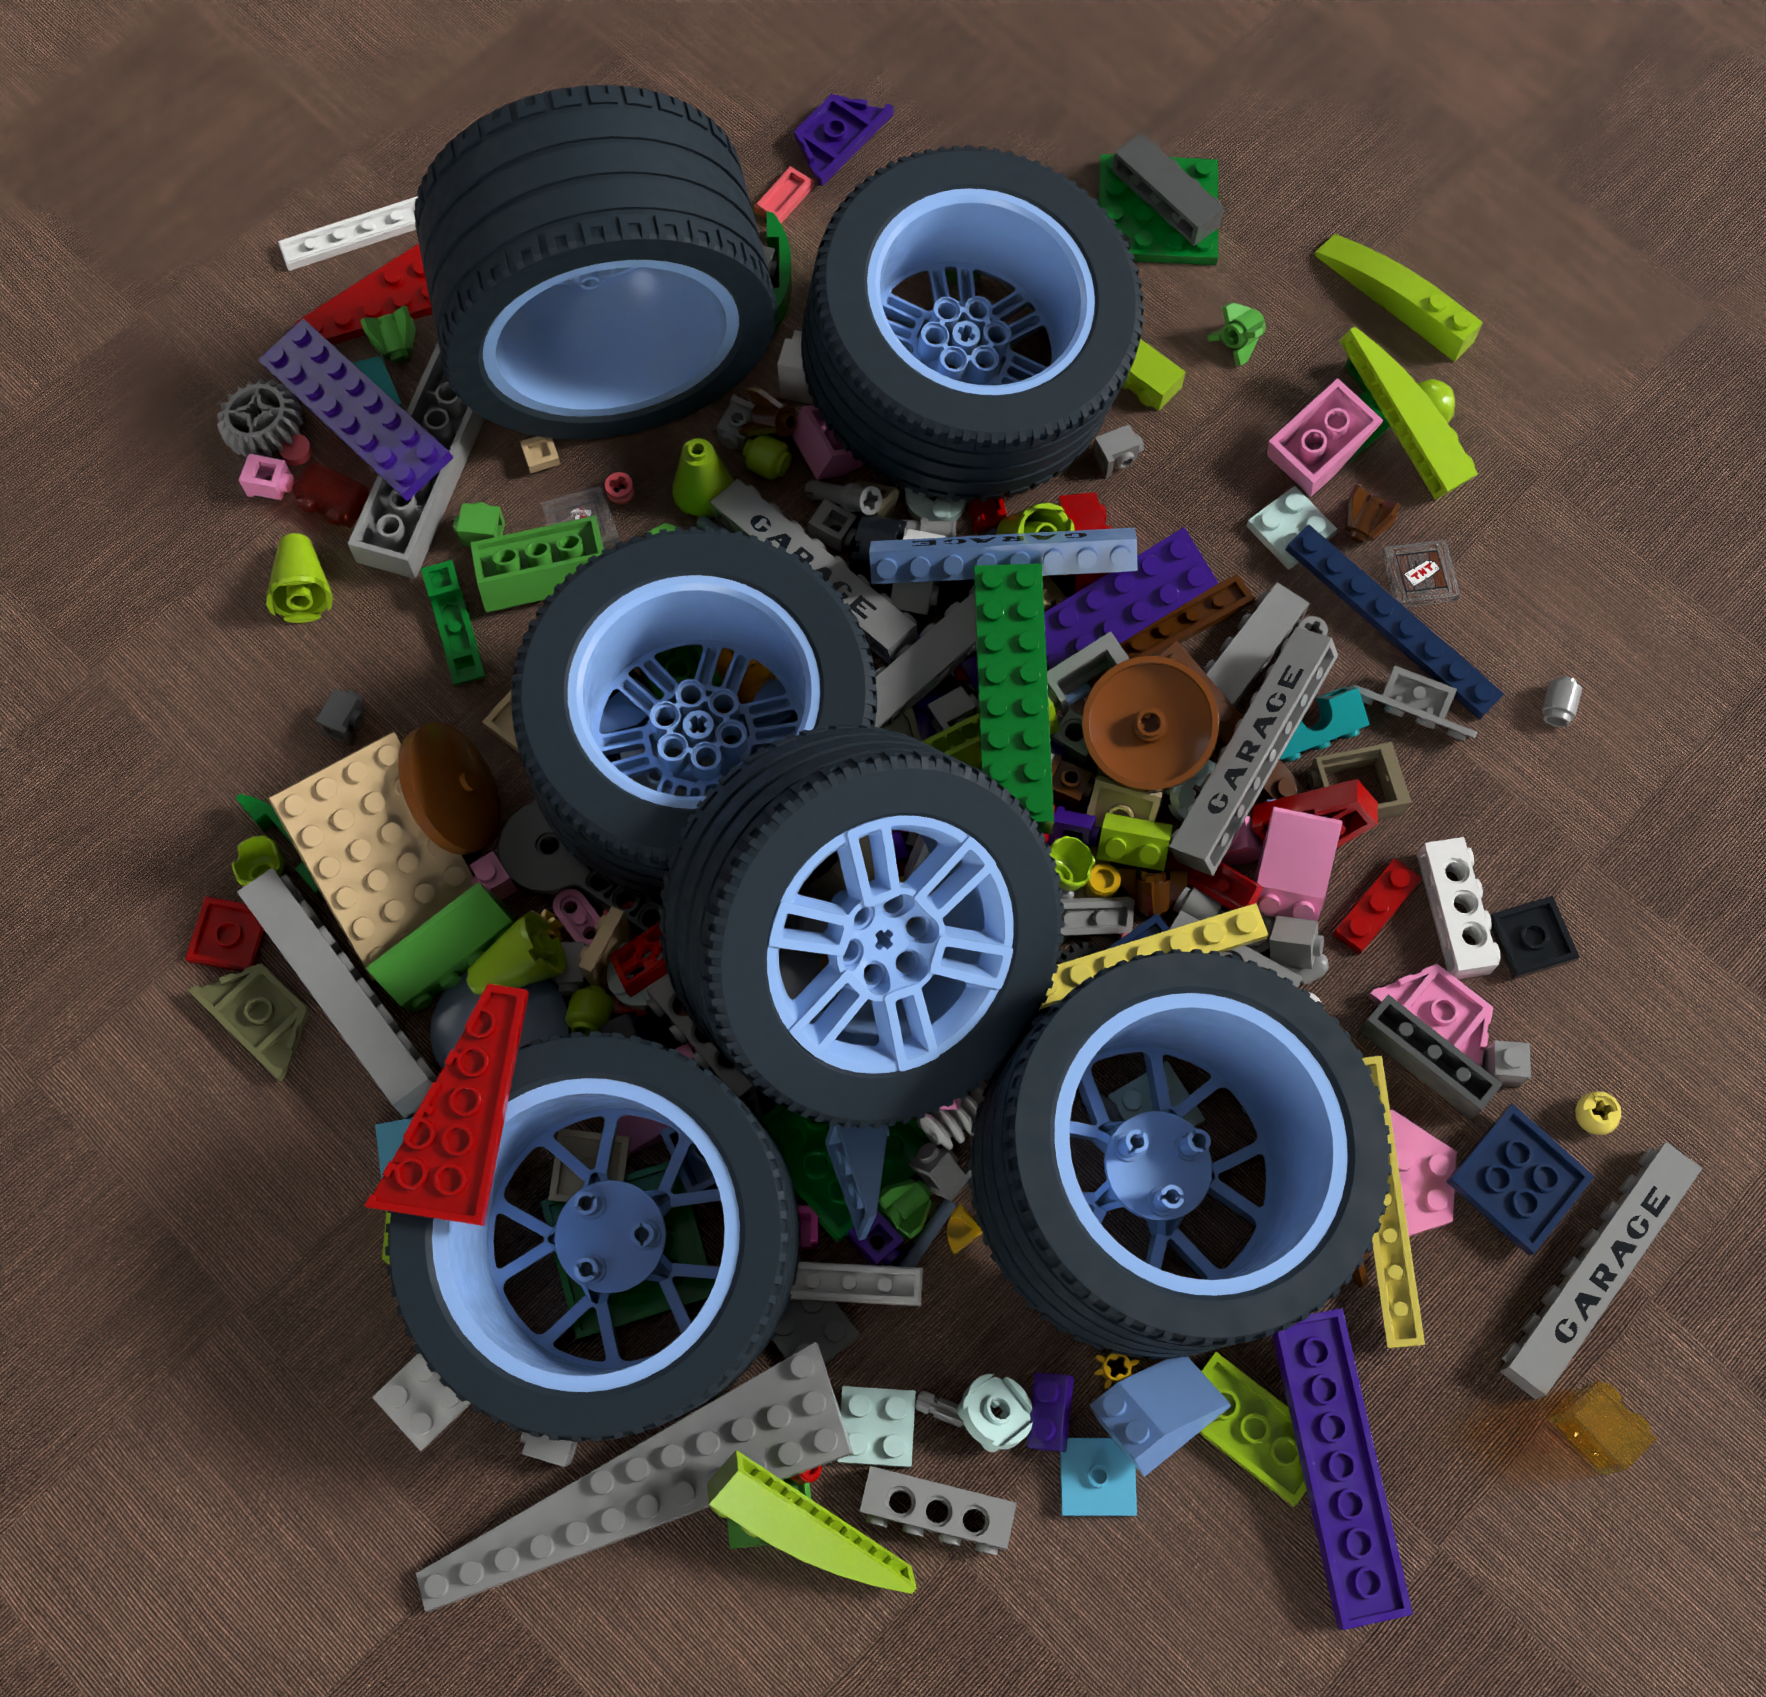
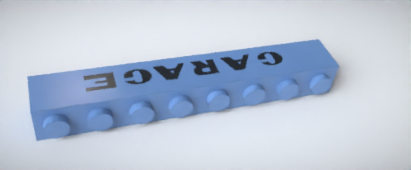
M1135 528L871 541L869 550L871 584L974 579V566L1042 564V576L1138 571Z

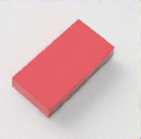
M790 166L754 205L755 213L767 219L766 212H773L780 223H782L813 189L814 180Z

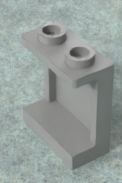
M1111 631L1047 671L1048 697L1054 704L1055 712L1060 711L1063 717H1065L1069 710L1066 695L1107 669H1111L1117 664L1129 660V657Z

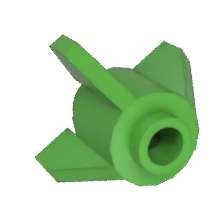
M1233 302L1221 307L1226 322L1224 327L1208 334L1207 339L1208 341L1223 340L1226 346L1237 348L1232 352L1236 366H1241L1248 362L1259 337L1265 332L1266 324L1260 312Z
M402 306L393 314L384 315L378 319H361L364 332L367 334L370 343L382 354L383 359L391 360V363H400L409 358V354L413 351L416 328L407 306Z
M908 1178L903 1182L887 1185L879 1192L878 1201L880 1205L877 1207V1210L904 1240L908 1237L912 1239L923 1229L929 1209L932 1206L930 1200L932 1193L921 1180L914 1181Z

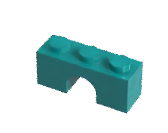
M1344 686L1316 697L1319 706L1318 720L1309 728L1301 720L1279 760L1290 762L1300 758V752L1310 748L1312 751L1321 750L1331 745L1330 740L1338 737L1348 739L1360 734L1359 729L1370 724L1359 688Z

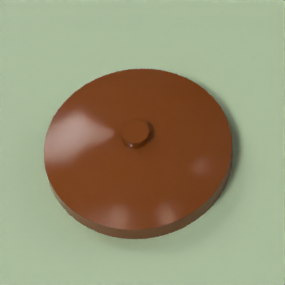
M1136 657L1112 667L1093 686L1087 697L1082 716L1083 737L1091 759L1101 772L1112 781L1124 787L1143 792L1168 790L1194 777L1209 760L1218 737V708L1208 685L1190 667L1166 657Z
M431 722L412 730L405 737L401 745L398 770L402 792L415 821L435 844L450 853L467 855L485 848L493 841L498 831L500 802L494 778L482 754L467 736L451 725Z

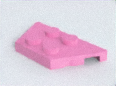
M1432 965L1417 974H1410L1400 978L1395 983L1382 988L1378 987L1368 996L1373 1002L1380 1005L1389 994L1482 1067L1484 1050L1487 1048L1489 1036L1487 1031L1488 1025L1491 1023L1493 1006L1440 965Z
M1390 1110L1409 1237L1426 1230L1450 1224L1453 1221L1455 1189L1446 1180L1456 1169L1457 1151L1396 1111Z

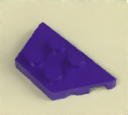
M831 94L794 131V139L819 185L823 187L894 115V107L890 104H885L884 108L868 106V100L848 99L845 96Z

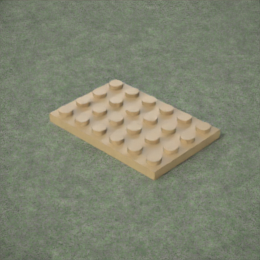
M395 732L381 737L268 797L270 804L349 944L372 981L375 978L366 967L473 886L471 880L474 878L462 855L450 853L435 844L422 831L412 816L400 784L398 760L401 743Z

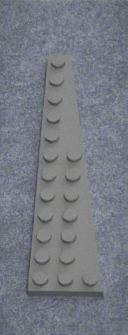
M814 1342L416 1573L425 1612L447 1606L709 1508L707 1482L735 1450H738L781 1480L853 1454L819 1345Z

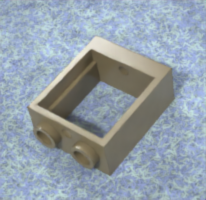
M1392 742L1315 757L1310 769L1307 771L1309 787L1311 790L1329 786L1327 774L1374 765L1386 799V803L1378 804V820L1404 815L1412 803Z

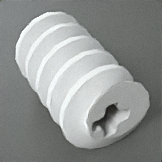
M984 1081L979 1083L980 1087L975 1091L971 1089L967 1092V1096L961 1099L959 1109L940 1110L934 1114L931 1112L930 1114L925 1113V1117L920 1119V1124L932 1143L935 1145L942 1144L947 1150L953 1149L951 1137H954L959 1143L965 1141L962 1130L974 1136L971 1128L975 1122L978 1104L985 1098L982 1096L984 1089L987 1087Z

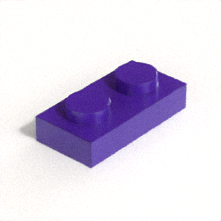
M1035 1372L1031 1403L1032 1411L1030 1412L1032 1428L1028 1434L1027 1448L1066 1453L1074 1377L1065 1374Z

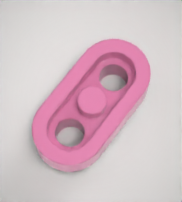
M575 889L561 891L553 901V911L557 919L563 924V927L574 942H585L586 945H590L593 939H586L585 934L589 931H595L600 916L580 891ZM571 905L577 906V910L574 913L569 914L566 912L567 907Z

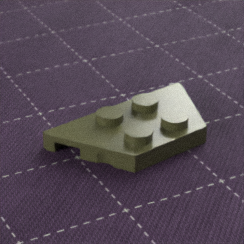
M262 963L245 968L243 972L238 974L231 973L222 976L218 982L204 987L197 985L188 990L280 1082L285 1078L311 1011Z

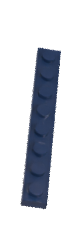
M1308 524L1288 544L1285 550L1431 678L1456 688L1457 691L1454 698L1478 719H1481L1504 695L1499 688L1312 526Z

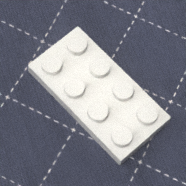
M417 1354L372 1398L414 1445L422 1451L471 1403L460 1401L448 1386L445 1387L439 1381L441 1376L437 1372H431L426 1366L428 1363L423 1356Z

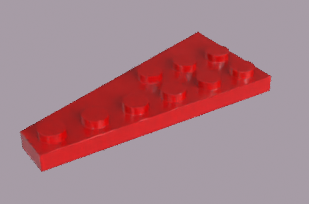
M419 243L297 320L296 324L305 319L326 340L334 345L367 335L361 323L363 318L378 319L384 315L393 314L402 306H407L410 317L413 320L431 315L432 309Z
M487 984L465 1024V1030L455 1048L451 1049L444 1062L446 1063L436 1082L432 1083L404 1133V1139L392 1161L388 1162L382 1173L383 1177L375 1192L370 1195L364 1207L480 1226L485 1225L529 991Z

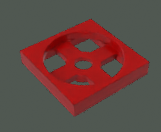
M659 922L609 955L620 982L630 998L667 974L666 962L663 958L657 959L663 951L660 944V936L663 933L659 929ZM648 952H652L648 957L643 959L645 954H647ZM645 966V970L631 979L627 978L628 974L639 967Z

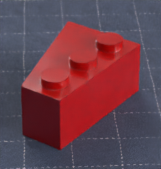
M1096 492L1058 497V506H1061L1068 518L1072 519L1075 531L1112 529L1110 525L1106 526V508L1104 504L1099 503ZM1108 573L1068 574V580L1074 581L1075 594Z
M1355 779L1253 805L1251 828L1264 842L1273 807L1342 820L1337 844L1338 848L1378 825V802L1361 782Z

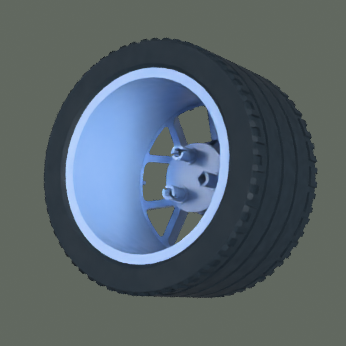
M619 85L575 86L531 95L492 111L457 134L437 154L435 160L429 165L428 172L421 180V185L417 190L418 198L415 199V227L444 373L456 396L461 398L462 402L470 407L472 411L493 423L533 436L577 440L616 437L653 429L699 411L728 393L752 371L767 351L768 344L772 341L773 333L776 329L775 322L778 316L776 297L739 157L735 147L731 144L728 135H725L724 130L720 126H716L715 121L711 117L705 116L704 112L693 108L687 102H682L680 99L660 92Z
M1172 949L1166 954L1161 950L1155 951L1151 955L1143 956L1141 954L1134 956L1129 962L1122 960L1114 966L1100 970L1093 978L1090 976L1071 990L1022 1037L1024 1039L1013 1049L1012 1055L1010 1057L1007 1056L1003 1061L1004 1065L1000 1069H996L992 1074L993 1076L990 1078L982 1094L985 1098L978 1104L975 1122L971 1128L974 1136L969 1141L970 1160L968 1161V1170L971 1171V1178L968 1179L969 1188L972 1189V1208H976L978 1214L975 1220L977 1226L981 1227L984 1235L982 1238L985 1246L989 1245L992 1251L990 1256L993 1262L996 1261L1002 1270L1001 1275L1003 1278L1010 1280L1014 1285L1012 1290L1016 1294H1020L1027 1301L1026 1305L1031 1310H1038L1041 1313L1039 1317L1044 1321L1051 1322L1063 1334L1069 1332L1073 1335L1072 1339L1078 1342L1083 1341L1091 1345L1092 1348L1098 1350L1106 1348L1108 1353L1121 1354L1130 1358L1145 1356L1146 1359H1172L1201 1354L1273 1335L1274 1332L1284 1331L1296 1323L1309 1318V1313L1319 1311L1329 1299L1334 1298L1340 1293L1339 1287L1347 1285L1352 1279L1351 1275L1355 1269L1361 1267L1365 1261L1362 1256L1364 1253L1370 1252L1373 1246V1235L1380 1230L1381 1223L1379 1219L1380 1216L1385 1215L1387 1207L1384 1204L1385 1195L1389 1194L1390 1184L1387 1183L1388 1176L1391 1175L1392 1166L1388 1164V1154L1392 1153L1391 1144L1388 1143L1387 1135L1390 1134L1389 1125H1385L1383 1115L1386 1112L1384 1104L1380 1103L1378 1097L1380 1094L1379 1088L1374 1086L1370 1076L1372 1074L1369 1065L1365 1066L1360 1049L1356 1050L1350 1041L1352 1037L1347 1031L1344 1032L1339 1026L1340 1022L1335 1016L1331 1017L1324 1010L1325 1006L1320 1001L1315 1002L1310 998L1311 994L1305 989L1300 990L1292 985L1293 981L1289 978L1277 976V972L1270 968L1267 970L1260 968L1257 962L1251 960L1247 962L1241 961L1239 956L1231 955L1225 957L1221 956L1217 951L1203 953L1201 949H1192L1190 952ZM1143 1052L1153 1111L1137 1114L1126 1121L1110 1122L1093 1079L1091 1068L1097 1061L1125 1053ZM1164 1055L1188 1061L1211 1075L1209 1081L1176 1107L1170 1104L1162 1060ZM1077 1087L1092 1125L1070 1121ZM1227 1088L1243 1106L1242 1110L1244 1113L1247 1112L1256 1129L1257 1139L1251 1145L1212 1163L1208 1149L1211 1144L1209 1134L1202 1129H1196L1182 1117L1215 1090ZM1070 1137L1092 1141L1105 1154L1104 1168L1107 1180L1096 1192H1082L1071 1158ZM1258 1154L1263 1155L1266 1171L1264 1205L1262 1207L1256 1206L1220 1181L1218 1175ZM1206 1193L1256 1226L1251 1239L1243 1251L1224 1269L1216 1268L1178 1229L1185 1215L1201 1203ZM1125 1207L1131 1213L1146 1219L1151 1239L1145 1262L1127 1251L1101 1225L1107 1211ZM1167 1243L1202 1279L1182 1277L1161 1270Z
M574 1032L562 1036H549L548 1041L533 1040L530 1044L518 1047L485 1225L480 1226L387 1211V1213H391L390 1223H386L385 1231L388 1233V1246H385V1255L390 1256V1265L386 1267L387 1274L391 1275L393 1288H391L392 1298H397L399 1304L396 1307L398 1316H402L406 1326L404 1330L408 1337H413L416 1345L413 1347L428 1363L426 1365L431 1372H437L441 1376L439 1381L445 1387L448 1386L460 1401L470 1402L472 1404L471 1409L478 1413H483L498 1424L508 1423L509 1429L522 1431L535 1437L547 1435L549 1440L582 1442L585 1439L592 1440V1442L617 1439L629 1434L635 1435L653 1429L701 1406L732 1385L749 1369L754 1359L760 1356L775 1334L778 1322L782 1321L792 1296L790 1294L792 1285H795L800 1261L798 1249L801 1246V1220L797 1210L799 1204L793 1179L790 1178L788 1173V1165L778 1144L774 1141L771 1133L756 1113L713 1073L672 1048L667 1049L659 1043L644 1040L640 1037L631 1036L630 1038H625V1036L619 1033L590 1032V1035H584L581 1032ZM624 1115L652 1119L672 1127L678 1133V1143L658 1190L643 1191L635 1185L623 1181L610 1180L608 1177L619 1120ZM602 1116L605 1122L596 1166L593 1170H590L557 1142L553 1135L560 1129L576 1122ZM692 1143H694L710 1167L718 1189L674 1195L672 1190ZM540 1146L548 1149L585 1182L581 1190L574 1194L565 1204L554 1228L511 1205L504 1198L505 1188L517 1167L534 1148ZM721 1201L725 1231L720 1267L671 1263L663 1254L666 1243L664 1216L672 1207ZM502 1213L543 1236L544 1242L499 1269L496 1267L494 1256V1228L496 1216ZM555 1251L562 1267L575 1282L581 1285L585 1296L547 1332L536 1334L526 1326L513 1309L504 1293V1283ZM675 1276L716 1279L706 1303L693 1322H691L673 1282ZM645 1280L659 1282L680 1328L681 1335L657 1354L638 1360L625 1361L620 1356L609 1299L612 1293L629 1290ZM591 1307H594L597 1312L606 1359L603 1362L578 1358L556 1349L553 1344Z

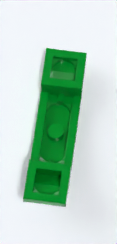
M766 212L767 247L775 248V256L779 255L780 288H773L778 309L777 321L775 322L776 331L786 315L791 299V252L786 233L780 221L773 212Z
M449 560L421 568L454 687L486 678L453 561Z
M241 793L235 797L263 833L275 825L295 848L271 805ZM302 862L295 868L322 903H325L324 897L304 862Z

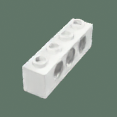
M1464 837L1424 843L1417 853V858L1447 971L1457 979L1490 975L1499 965L1500 950L1498 944L1493 942L1491 937L1492 922L1490 914L1483 908L1481 900L1483 896L1482 884L1479 879H1475L1472 868L1474 866L1473 852L1470 847L1467 848ZM1445 872L1454 873L1458 881L1450 880ZM1454 903L1462 904L1466 908L1467 913L1457 911ZM1462 935L1471 936L1475 940L1476 945L1467 944Z

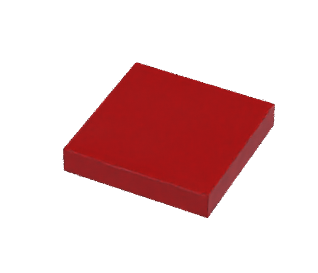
M205 896L185 960L190 963L243 972L245 968L256 965L266 931L245 903Z

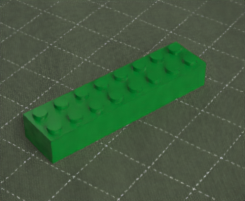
M1042 564L974 566V605L981 771L1002 785L1020 801V804L1029 811V815L1035 819L1038 824L1037 828L1043 834H1052L1054 808Z

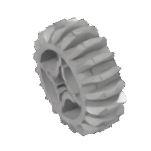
M260 378L257 384L254 385V383L248 380L247 387L242 389L237 386V393L234 395L227 394L229 401L220 403L222 411L217 413L219 421L217 424L218 431L222 435V440L225 444L229 445L231 450L237 455L242 454V456L247 458L248 454L259 456L266 454L272 458L274 451L279 450L283 452L282 444L284 442L293 444L291 435H300L298 427L303 425L301 417L303 415L302 407L298 403L297 397L283 383L278 384L273 379L266 382Z

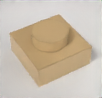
M536 436L520 441L530 473L560 465L552 438Z

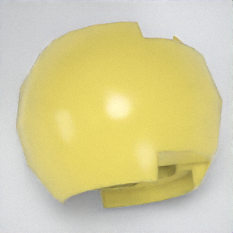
M1592 1091L1579 1099L1575 1109L1576 1121L1583 1130L1590 1134L1606 1135L1613 1132L1619 1125L1621 1107L1617 1100L1608 1093ZM1595 1108L1596 1111H1603L1604 1117L1601 1118L1600 1115H1594L1592 1110Z

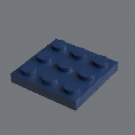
M1512 1103L1504 1109L1446 1182L1529 1256L1538 1250L1595 1176Z

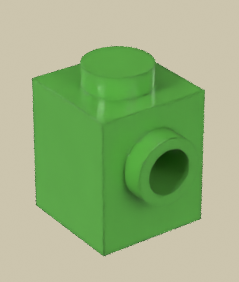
M475 502L473 504L462 503L460 515H455L453 529L454 533L458 534L461 545L471 547L470 542L502 536L505 521L498 506H489L483 502Z

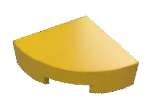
M961 1203L951 1213L947 1225V1241L952 1253L955 1255L982 1234L981 1228L977 1226V1223Z

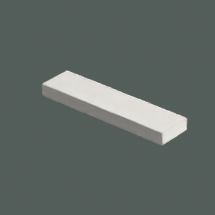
M799 1262L795 1285H792L790 1292L792 1294L790 1300L921 1306L923 1268Z

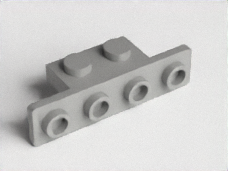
M1398 666L1393 667L1382 695L1354 684L1350 685V687L1359 688L1362 701L1367 705L1371 706L1373 700L1386 705L1384 711L1399 717H1403L1404 712L1417 717L1415 723L1430 729H1434L1436 724L1448 728L1446 735L1464 742L1467 736L1471 738L1476 737L1477 731L1445 719L1457 691L1456 688Z

